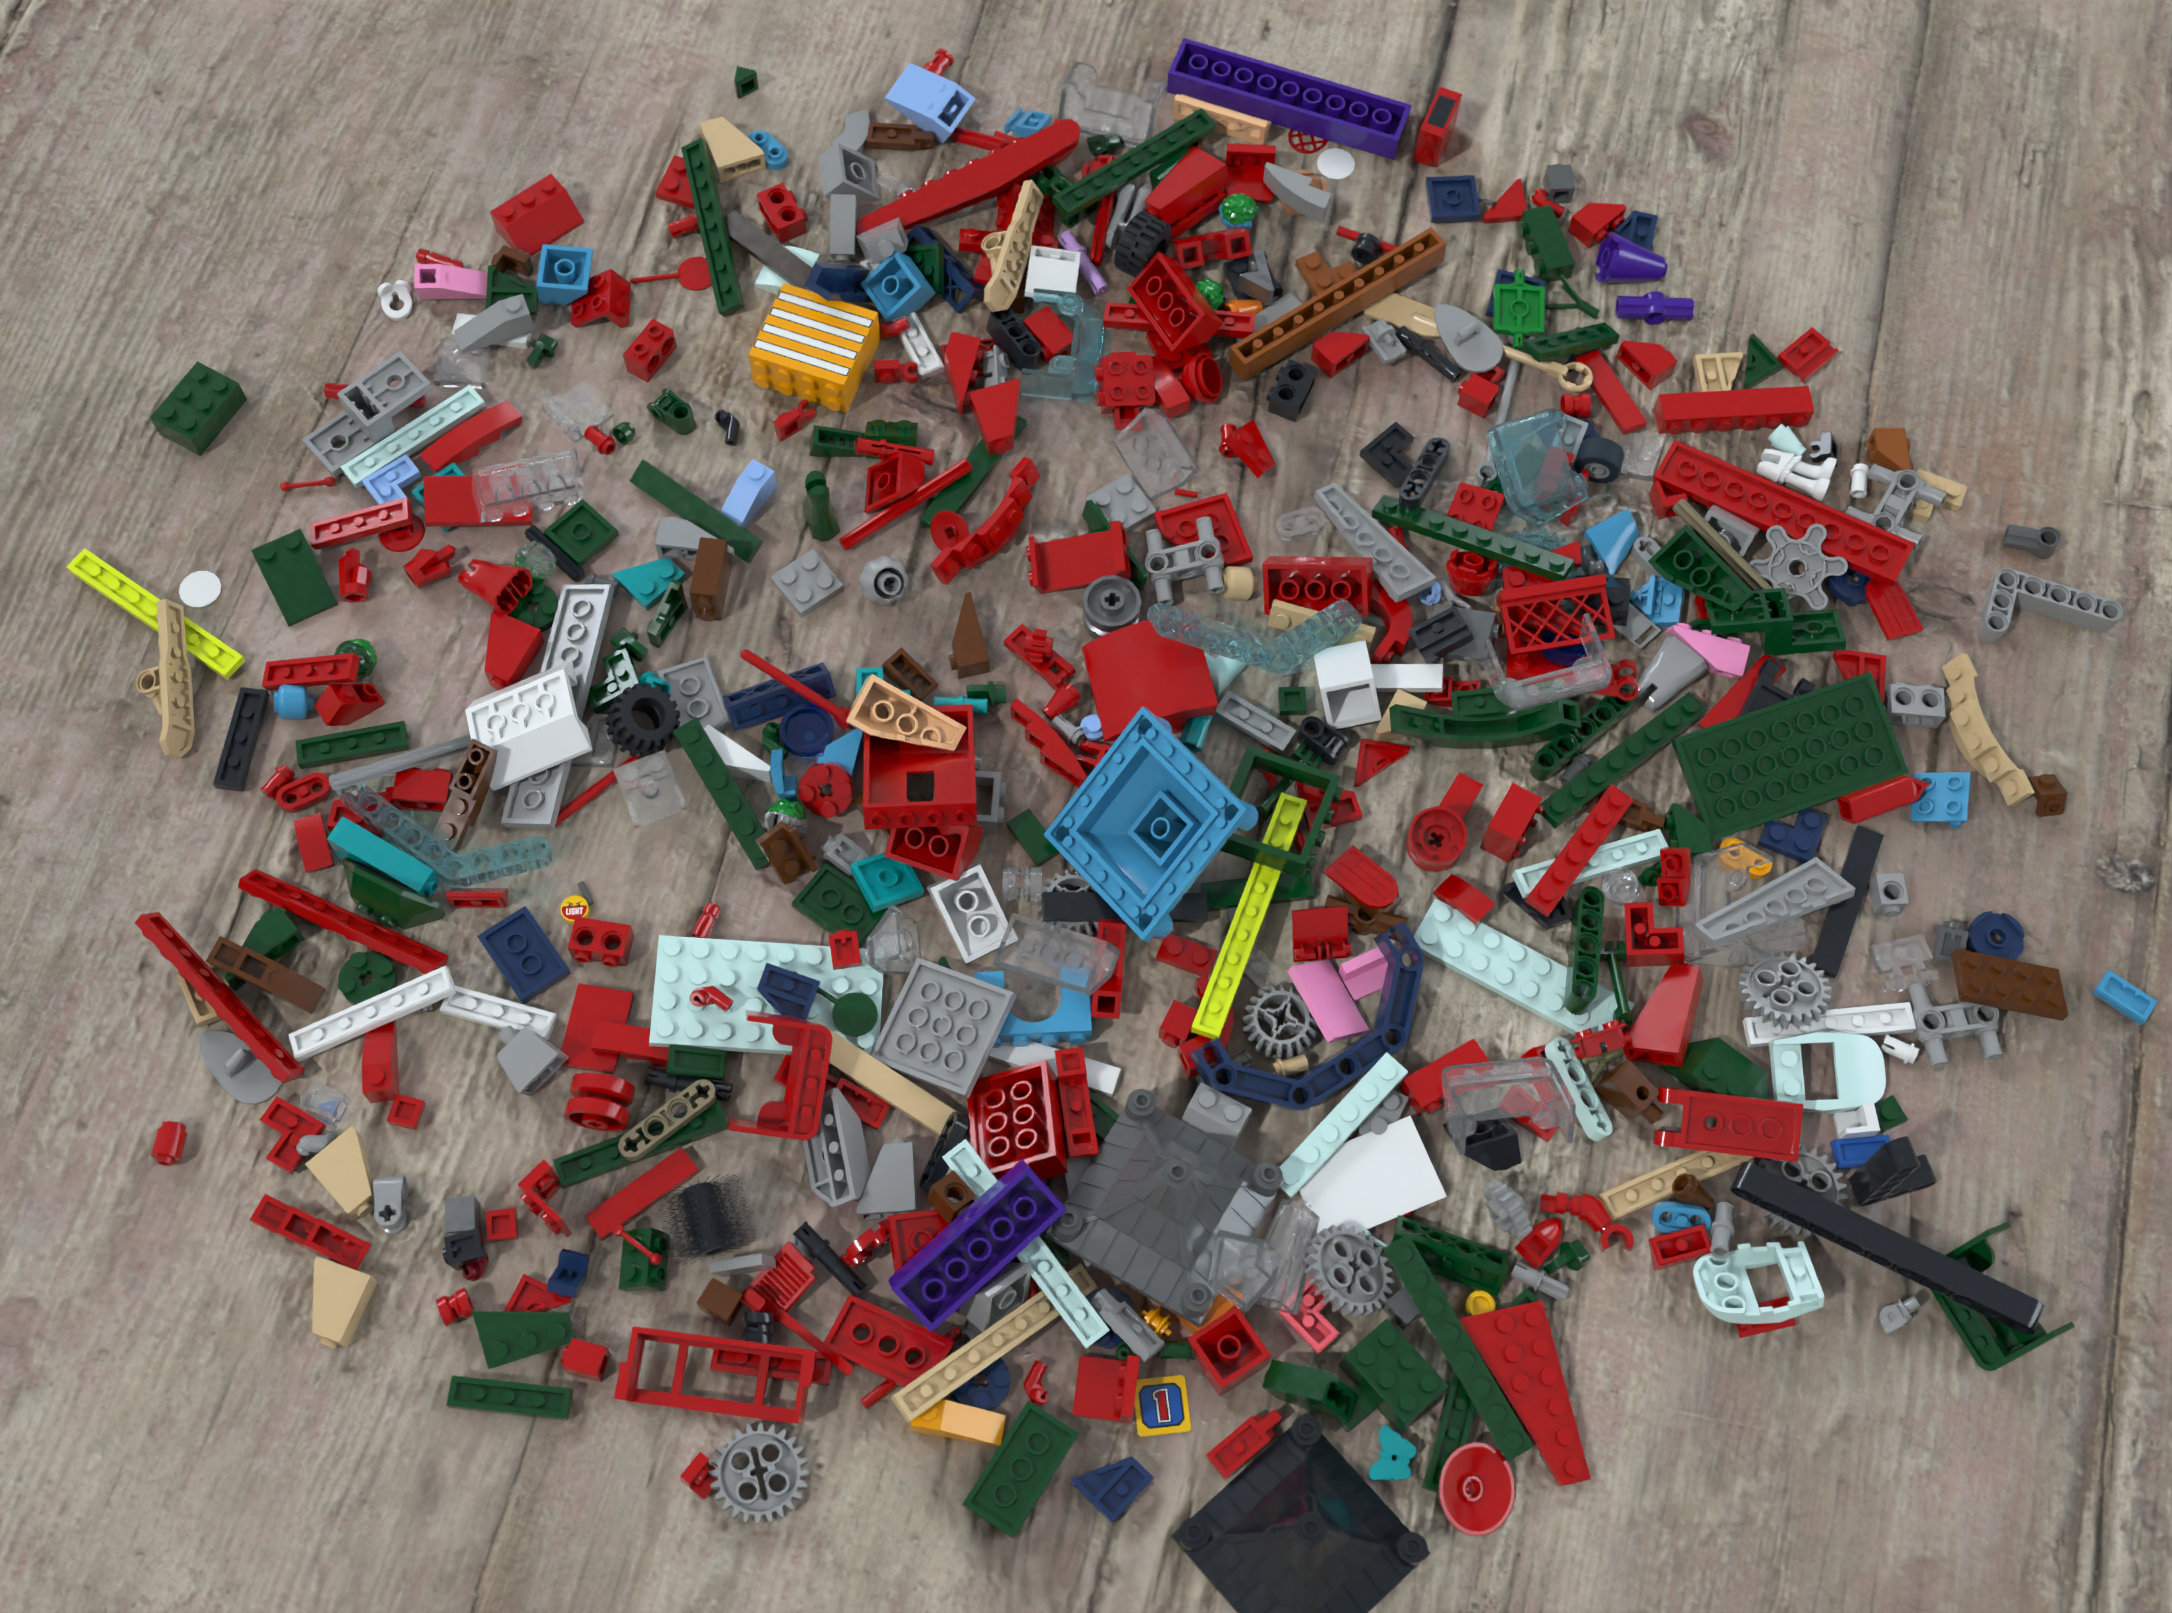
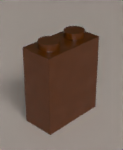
M700 537L689 593L695 617L703 621H722L732 569L727 540Z

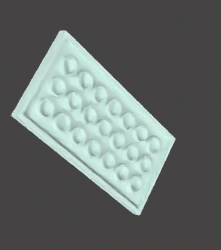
M659 935L649 1046L668 1047L671 1044L726 1051L791 1055L793 1046L782 1045L775 1040L772 1034V1024L747 1021L745 1017L746 1010L779 1014L757 991L766 963L820 981L819 987L837 999L848 993H861L871 998L877 1007V1022L870 1032L862 1036H848L839 1031L832 1018L835 1004L819 993L816 994L807 1021L814 1023L818 1021L870 1055L880 1036L884 950L859 948L861 966L833 970L830 946ZM714 986L734 1000V1003L727 1012H724L715 1004L702 1007L695 1006L690 1002V995L697 988Z

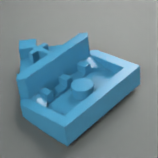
M1651 575L1649 577L1650 581L1636 592L1633 590L1630 593L1629 600L1656 626L1671 627L1676 625V623L1682 622L1684 588L1665 580L1663 577L1656 578L1654 575Z
M782 749L771 750L770 771L777 795L780 799L786 798L790 801H798L796 775L785 776Z

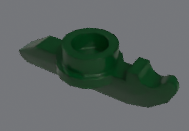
M1661 860L1653 866L1645 868L1641 875L1629 884L1628 891L1630 894H1634L1635 891H1641L1644 885L1650 887L1657 885V878L1660 877L1662 872Z

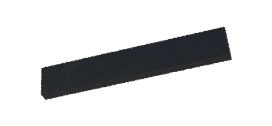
M1859 825L1855 828L1840 872V876L1856 888L1854 896L1828 907L1809 963H1816L1815 971L1823 970L1824 975L1835 978L1838 974L1884 837L1883 834Z
M1043 892L1041 895L1042 916L1045 922H1098L1099 919L1124 921L1097 892ZM1184 893L1174 909L1169 912L1172 922H1207L1206 893Z

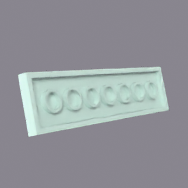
M1436 898L1414 935L1423 955L1573 1035L1591 1028L1592 1033L1604 1030L1602 1024L1613 1021V1013L1617 1008L1614 992L1597 984V994L1588 1011L1583 1015L1570 1013L1564 1005L1566 967L1481 922L1475 926L1457 909L1451 908ZM1628 1000L1629 1008L1632 1010L1635 1004ZM1605 1042L1599 1043L1601 1050L1606 1051Z

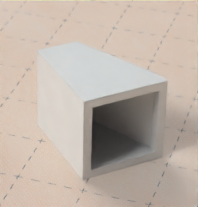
M1363 640L1313 651L1327 724L1336 730L1382 720L1366 641Z

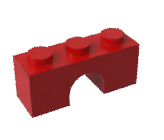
M1243 227L1170 241L1172 257L1180 264L1182 269L1202 266L1205 261L1211 259L1225 258L1231 260L1252 255L1249 231Z

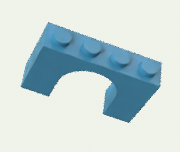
M1088 967L1060 969L1061 1002L1057 1011L1050 1018L1041 1022H1026L1016 1018L1009 1012L993 1048L1000 1047L1001 1042H1012L1015 1047H1026L1030 1044L1029 1041L1041 1043L1044 1046H1053L1058 1042H1069L1079 1045L1086 1041H1091L1092 1025ZM1004 971L975 972L976 979L1004 989Z

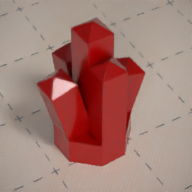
M449 544L437 552L421 548L413 559L402 567L411 582L420 589L426 584L450 574L449 560L456 556V548Z
M351 548L345 552L346 555L338 559L340 598L342 601L349 603L364 602L368 599V587L372 572L366 566L360 564V551Z

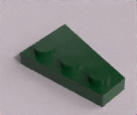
M472 1311L488 1369L570 1344L572 1338L577 1339L569 1312Z

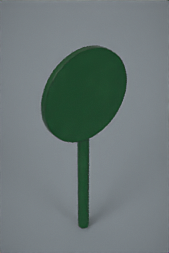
M819 987L817 993L835 1004L832 1018L839 1031L848 1036H862L873 1029L877 1022L878 1011L871 998L861 993H848L837 999Z

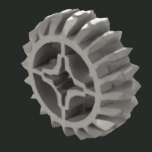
M1068 869L1064 871L1063 877L1056 872L1054 874L1055 881L1047 878L1045 881L1046 887H1040L1039 889L1040 895L1043 892H1096L1077 870L1075 875H1070ZM1068 889H1078V890H1077V891H1070V890H1068ZM1041 896L1036 898V904L1039 905L1036 908V914L1041 916L1040 924L1047 925L1046 931L1048 933L1056 930L1055 937L1057 940L1064 934L1066 935L1067 942L1071 941V936H1076L1077 941L1080 942L1082 941L1083 934L1090 939L1093 936L1092 930L1098 932V922L1043 921Z
M1283 984L1279 986L1278 991H1275L1274 987L1270 985L1268 986V994L1260 989L1257 994L1258 998L1252 996L1249 1000L1251 1005H1246L1244 1008V1012L1247 1015L1242 1017V1023L1246 1025L1243 1028V1033L1250 1035L1248 1037L1249 1044L1257 1042L1256 1052L1261 1051L1263 1048L1266 1049V1058L1270 1057L1271 1052L1276 1053V1059H1281L1282 1053H1285L1287 1058L1293 1057V1050L1300 1055L1303 1053V1047L1309 1048L1312 1042L1310 1039H1315L1317 1032L1314 1029L1318 1028V1025L1301 995L1297 996L1294 994V986L1287 992L1284 991L1285 987ZM1282 1004L1278 1009H1264L1270 1005ZM1290 1008L1299 1014L1302 1023H1299L1298 1019L1290 1014ZM1285 1013L1283 1025H1280L1278 1031H1276L1277 1020L1281 1019L1282 1014ZM1258 1020L1262 1021V1025L1270 1029V1037L1262 1031ZM1286 1034L1291 1036L1297 1035L1288 1040H1279L1281 1036Z

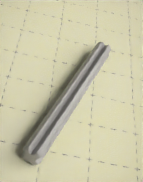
M470 733L329 776V784L332 790L336 791L465 752L471 742Z

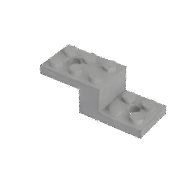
M399 351L338 392L337 395L344 411L303 438L302 441L335 478L343 473L341 466L395 433L396 429L391 417L432 390V385L410 360ZM393 381H402L398 387H389ZM337 441H346L343 447H333Z

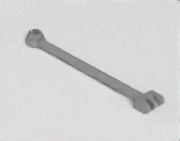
M1509 335L1507 344L1513 345L1514 336ZM1535 336L1524 337L1523 346H1525L1526 340L1534 339ZM1511 359L1485 461L1484 464L1478 467L1475 476L1476 481L1481 486L1484 482V477L1482 476L1488 477L1485 486L1497 476V469L1494 467L1520 366V362Z

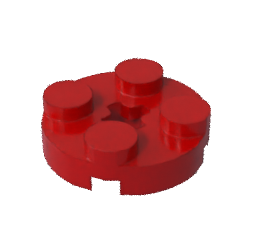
M817 763L812 765L802 776L798 796L803 801L805 807L812 813L825 818H831L846 810L854 797L853 779L847 769L838 763ZM831 784L833 795H824L820 785Z
M887 1219L878 1222L880 1228L875 1232L871 1228L864 1232L847 1247V1253L841 1254L840 1257L847 1266H852L853 1268L857 1265L862 1266L874 1256L871 1252L874 1248L880 1245L884 1247L890 1242Z

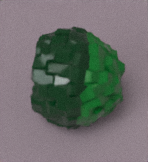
M361 638L347 640L339 644L334 655L354 653L360 657L356 680L364 679L372 674L377 664V655L373 646L370 645V641H365Z

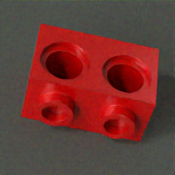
M783 183L756 194L758 208L780 244L807 233V215L803 208H798L792 190L788 191Z
M652 319L623 354L627 372L648 383L677 348L673 329Z
M576 916L568 943V950L576 961L582 963H590L592 960L601 962L608 967L627 966L634 933L631 925ZM586 938L593 939L589 945H580ZM614 942L621 943L615 950L608 949L609 945Z

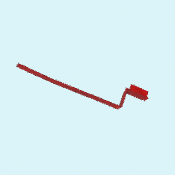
M748 1288L743 1296L745 1299L741 1300L754 1312L760 1310L775 1313L774 1316L826 1357L847 1376L851 1374L854 1367L778 1305L773 1302H765L766 1299L753 1288Z

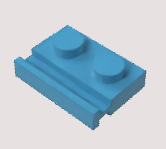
M1018 108L1005 123L1004 133L1008 134L1010 131H1015V135L1026 138L1049 127L1052 121V114L1032 110L1024 113L1021 108Z

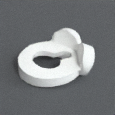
M403 280L396 281L394 285L388 282L383 283L377 291L379 297H381V305L385 315L394 321L406 319L411 314L413 307L410 297L411 286ZM395 294L399 296L400 301L404 302V307L398 311L390 308Z

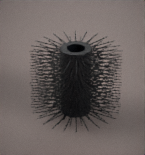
M698 1178V1184L691 1185L684 1190H667L682 1191L668 1193L673 1194L670 1195L673 1197L662 1199H670V1202L669 1200L664 1201L670 1205L663 1207H668L666 1208L670 1209L668 1211L674 1210L672 1214L668 1215L672 1216L669 1218L673 1219L668 1221H672L670 1223H677L668 1226H672L670 1228L677 1227L671 1229L675 1230L670 1232L674 1233L672 1235L679 1234L670 1237H677L679 1239L674 1241L677 1243L672 1244H679L677 1246H681L672 1249H679L674 1252L681 1251L676 1253L681 1256L677 1259L691 1257L693 1259L698 1257L706 1258L712 1256L713 1259V1255L720 1254L727 1249H741L729 1248L735 1247L732 1245L742 1246L737 1244L746 1241L743 1239L748 1238L745 1236L749 1235H742L740 1232L746 1231L742 1230L744 1228H740L746 1226L742 1225L744 1223H740L742 1221H739L744 1218L738 1216L744 1213L737 1214L742 1211L735 1212L741 1210L736 1208L742 1206L735 1207L737 1205H733L738 1202H735L737 1200H732L735 1198L730 1196L734 1194L731 1193L734 1191H730L734 1188L728 1189L730 1187H727L732 1185L728 1184L730 1182L723 1183L721 1182L723 1180H716L712 1183L706 1181L699 1183Z

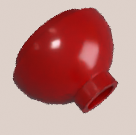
M1202 352L1192 356L1185 364L1182 373L1177 375V379L1186 393L1197 402L1203 404L1213 403L1221 393V371L1216 361L1207 353Z

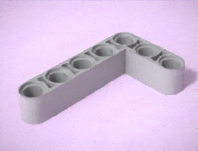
M2003 568L1996 573L1988 585L1977 628V635L1986 644H1994L1999 641L2009 626L2014 606L2101 633L2109 632L2123 615V609L2114 600L2014 569Z

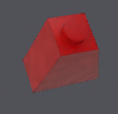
M1018 378L969 392L970 407L989 456L996 453L1003 454L1013 449L1020 400Z
M494 609L490 617L484 671L489 684L496 690H500L521 681L545 641L540 629L506 614H501Z

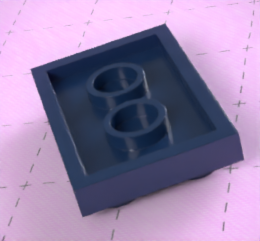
M526 906L477 936L522 1004L571 974L569 968Z

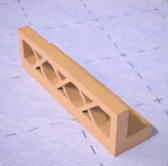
M1176 94L1174 99V119L1182 120L1202 108L1217 124L1216 132L1257 145L1265 143L1271 129L1270 121L1182 94Z

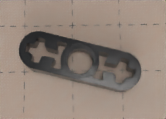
M953 1112L948 1117L919 1182L920 1189L929 1192L933 1184L946 1176L950 1167L942 1157L962 1142L969 1125L968 1117L957 1112Z

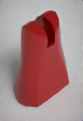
M472 559L468 564L473 573L463 570L458 576V582L464 588L477 595L495 611L508 615L519 602L514 594L522 598L533 586L531 572L526 568L500 565L478 559Z

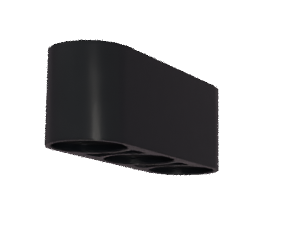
M1010 308L995 312L990 310L986 326L988 334L1001 350L1008 355V358L1018 370L1026 373L1034 371L1041 353V346Z

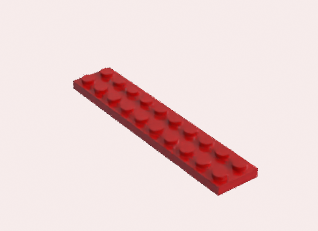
M1674 440L1653 476L1652 482L1659 481L1662 487L1678 494L1685 493L1687 498L1710 508L1716 505L1765 532L1770 527L1777 525L1785 530L1789 538L1798 540L1805 536L1807 529L1811 525L1821 524L1827 532L1826 538L1821 544V551L1825 556L1842 557L1847 561L1848 568L1891 587L1894 586L1915 545L1913 542L1677 440Z

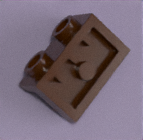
M781 821L755 841L779 880L786 885L804 870L809 869L814 873L818 868L813 862L816 859L815 855L807 846L804 847L802 844L803 835L794 825L790 827Z

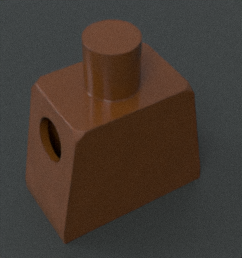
M1629 1059L1611 1069L1594 1088L1600 1097L1627 1119H1632L1641 1114L1650 1124H1653L1663 1114V1111L1652 1102L1658 1096L1659 1091Z

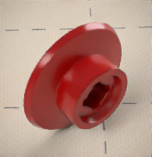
M948 510L940 511L931 521V536L941 551L945 547L952 548L970 536L967 522L955 512Z
M412 513L413 524L403 526L401 531L396 528L378 533L379 541L390 551H409L422 541L425 535L424 523L420 517Z

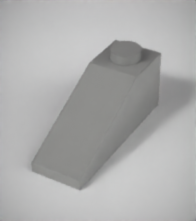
M523 294L496 302L456 329L454 333L463 354L528 334L535 330Z
M675 516L669 518L661 517L655 546L658 557L696 561L700 537L717 538L688 520ZM728 545L731 563L733 566H736L734 548Z

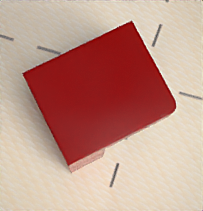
M1659 481L1653 482L1649 492V497L1659 520L1678 516L1673 511V506L1679 500L1685 499L1689 502L1685 493L1677 495L1676 492L1667 488L1662 489Z

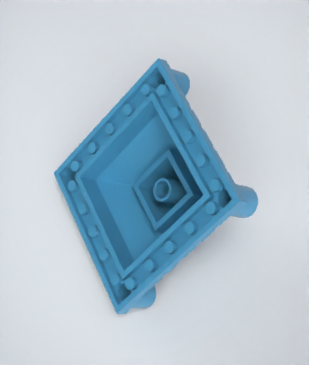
M1142 706L1047 829L1044 836L1142 941L1149 942L1152 938L1163 939L1169 935L1172 930V919L1169 916V912L1174 909L1184 893L1189 890L1197 877L1204 871L1236 829L1248 831L1256 825L1258 811L1252 804L1238 799L1171 732V725L1167 720L1155 716L1148 708Z

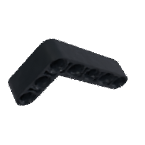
M1908 1136L1900 1137L1884 1144L1848 1179L1860 1207L1922 1190L1938 1182L1925 1154L1916 1155Z

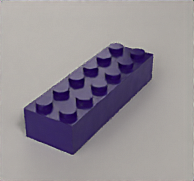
M1022 1159L888 1279L890 1287L932 1332L1067 1209L1061 1200Z

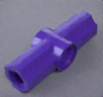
M1657 291L1649 292L1644 296H1617L1615 317L1644 319L1645 323L1650 325H1658L1665 320L1691 321L1694 311V300L1692 298L1665 297L1663 293Z

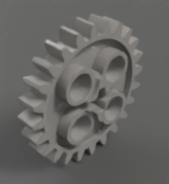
M1783 951L1780 952L1779 957H1775L1772 952H1769L1767 959L1759 954L1757 961L1750 959L1749 965L1743 966L1742 973H1740L1737 992L1740 993L1739 1001L1745 1002L1744 1009H1753L1752 1017L1763 1016L1762 1023L1772 1020L1773 1027L1776 1028L1778 1023H1783L1785 1029H1788L1789 1024L1793 1023L1797 1029H1800L1801 1022L1810 1026L1812 1019L1819 1021L1821 1014H1826L1831 1000L1832 988L1828 987L1830 980L1829 978H1823V970L1815 971L1816 963L1805 964L1806 957L1796 960L1795 953H1792L1790 958H1788Z
M1803 1144L1799 1148L1798 1162L1776 1159L1766 1160L1762 1158L1758 1163L1761 1168L1841 1206L1843 1205L1840 1203L1848 1198V1196L1840 1193L1847 1187V1184L1838 1183L1843 1173H1834L1832 1171L1837 1165L1836 1163L1829 1165L1825 1163L1827 1154L1821 1158L1817 1157V1148L1807 1153L1806 1146ZM1784 1167L1791 1168L1795 1172V1177L1787 1175ZM1812 1179L1818 1180L1822 1184L1823 1189L1814 1187ZM1754 1206L1755 1209H1761V1207ZM1767 1210L1761 1216L1762 1219L1772 1218L1771 1228L1777 1224L1781 1225V1234L1791 1229L1793 1238L1800 1231L1804 1238H1808L1811 1235L1810 1231Z
M1333 1224L1327 1229L1324 1228L1310 1240L1311 1245L1305 1250L1309 1255L1304 1259L1305 1263L1311 1265L1305 1270V1273L1313 1276V1279L1308 1284L1318 1287L1314 1293L1315 1296L1323 1294V1305L1331 1302L1332 1312L1341 1308L1343 1317L1351 1313L1354 1319L1360 1315L1365 1318L1382 1308L1381 1306L1388 1301L1386 1297L1392 1293L1388 1286L1394 1283V1280L1387 1277L1393 1270L1384 1265L1389 1260L1388 1257H1381L1379 1254L1383 1248H1375L1373 1246L1374 1238L1366 1240L1364 1230L1356 1234L1355 1226L1346 1229L1345 1224H1341L1338 1227Z
M759 1423L757 1431H753L750 1424H747L746 1434H742L738 1429H735L736 1439L733 1441L726 1436L724 1439L728 1447L726 1449L717 1447L716 1450L721 1455V1458H712L711 1460L712 1464L718 1467V1469L709 1472L710 1477L718 1478L717 1481L710 1484L711 1489H720V1492L715 1496V1500H726L722 1510L726 1511L732 1507L733 1519L742 1513L744 1524H747L751 1516L755 1517L756 1525L760 1524L761 1517L766 1516L767 1521L771 1524L772 1514L775 1513L783 1519V1508L786 1507L793 1511L794 1506L791 1500H802V1496L797 1490L807 1489V1484L800 1480V1478L809 1476V1471L800 1469V1467L808 1463L807 1458H798L803 1452V1447L793 1448L796 1437L794 1436L786 1440V1429H783L778 1435L775 1434V1424H772L768 1431H764L762 1423ZM753 1447L757 1449L761 1470L768 1471L763 1476L768 1495L767 1500H763L761 1497L757 1477H751V1475L755 1474V1466L751 1454V1448ZM767 1448L778 1450L779 1457L775 1461L768 1462L763 1459L762 1454ZM738 1456H745L749 1459L750 1463L747 1468L737 1470L732 1465L733 1460ZM776 1477L783 1478L787 1483L785 1489L780 1492H774L769 1487L770 1481ZM744 1486H753L757 1491L753 1499L744 1500L739 1496V1492Z

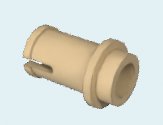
M1302 1053L1284 1060L1280 1058L1275 1059V1062L1271 1063L1272 1074L1287 1077L1309 1071V1064L1305 1054Z

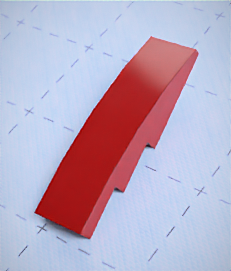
M506 400L468 419L439 438L420 453V458L435 473L440 472L453 462L459 464L477 456L480 447L499 440L502 431L521 424L522 415Z
M1763 655L1699 722L1698 727L1704 729L1736 718L1757 679V673L1761 665L1767 658L1775 660L1769 655ZM1782 665L1772 682L1773 685L1787 670Z
M1016 698L1010 706V718L1025 727V740L1041 750L1040 762L1077 788H1080L1087 779V775L1075 755L1061 737L1036 712Z
M596 1021L590 1045L593 1051L620 1054L626 1059L651 1061L653 1065L667 1066L668 1047L649 1046V1028Z
M787 1054L784 1056L771 1080L786 1088L791 1059V1056ZM827 1073L824 1092L838 1088L860 1118L861 1124L878 1130L891 1105L842 1077L838 1079Z
M264 1194L249 1219L250 1222L290 1242L354 1270H358L371 1247V1244L293 1206L290 1207L267 1194Z

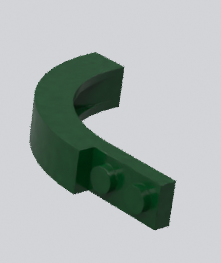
M1556 698L1545 704L1522 711L1489 716L1447 715L1399 704L1389 707L1391 733L1427 740V745L1442 748L1492 749L1519 746L1548 740L1581 728L1579 702L1563 698Z

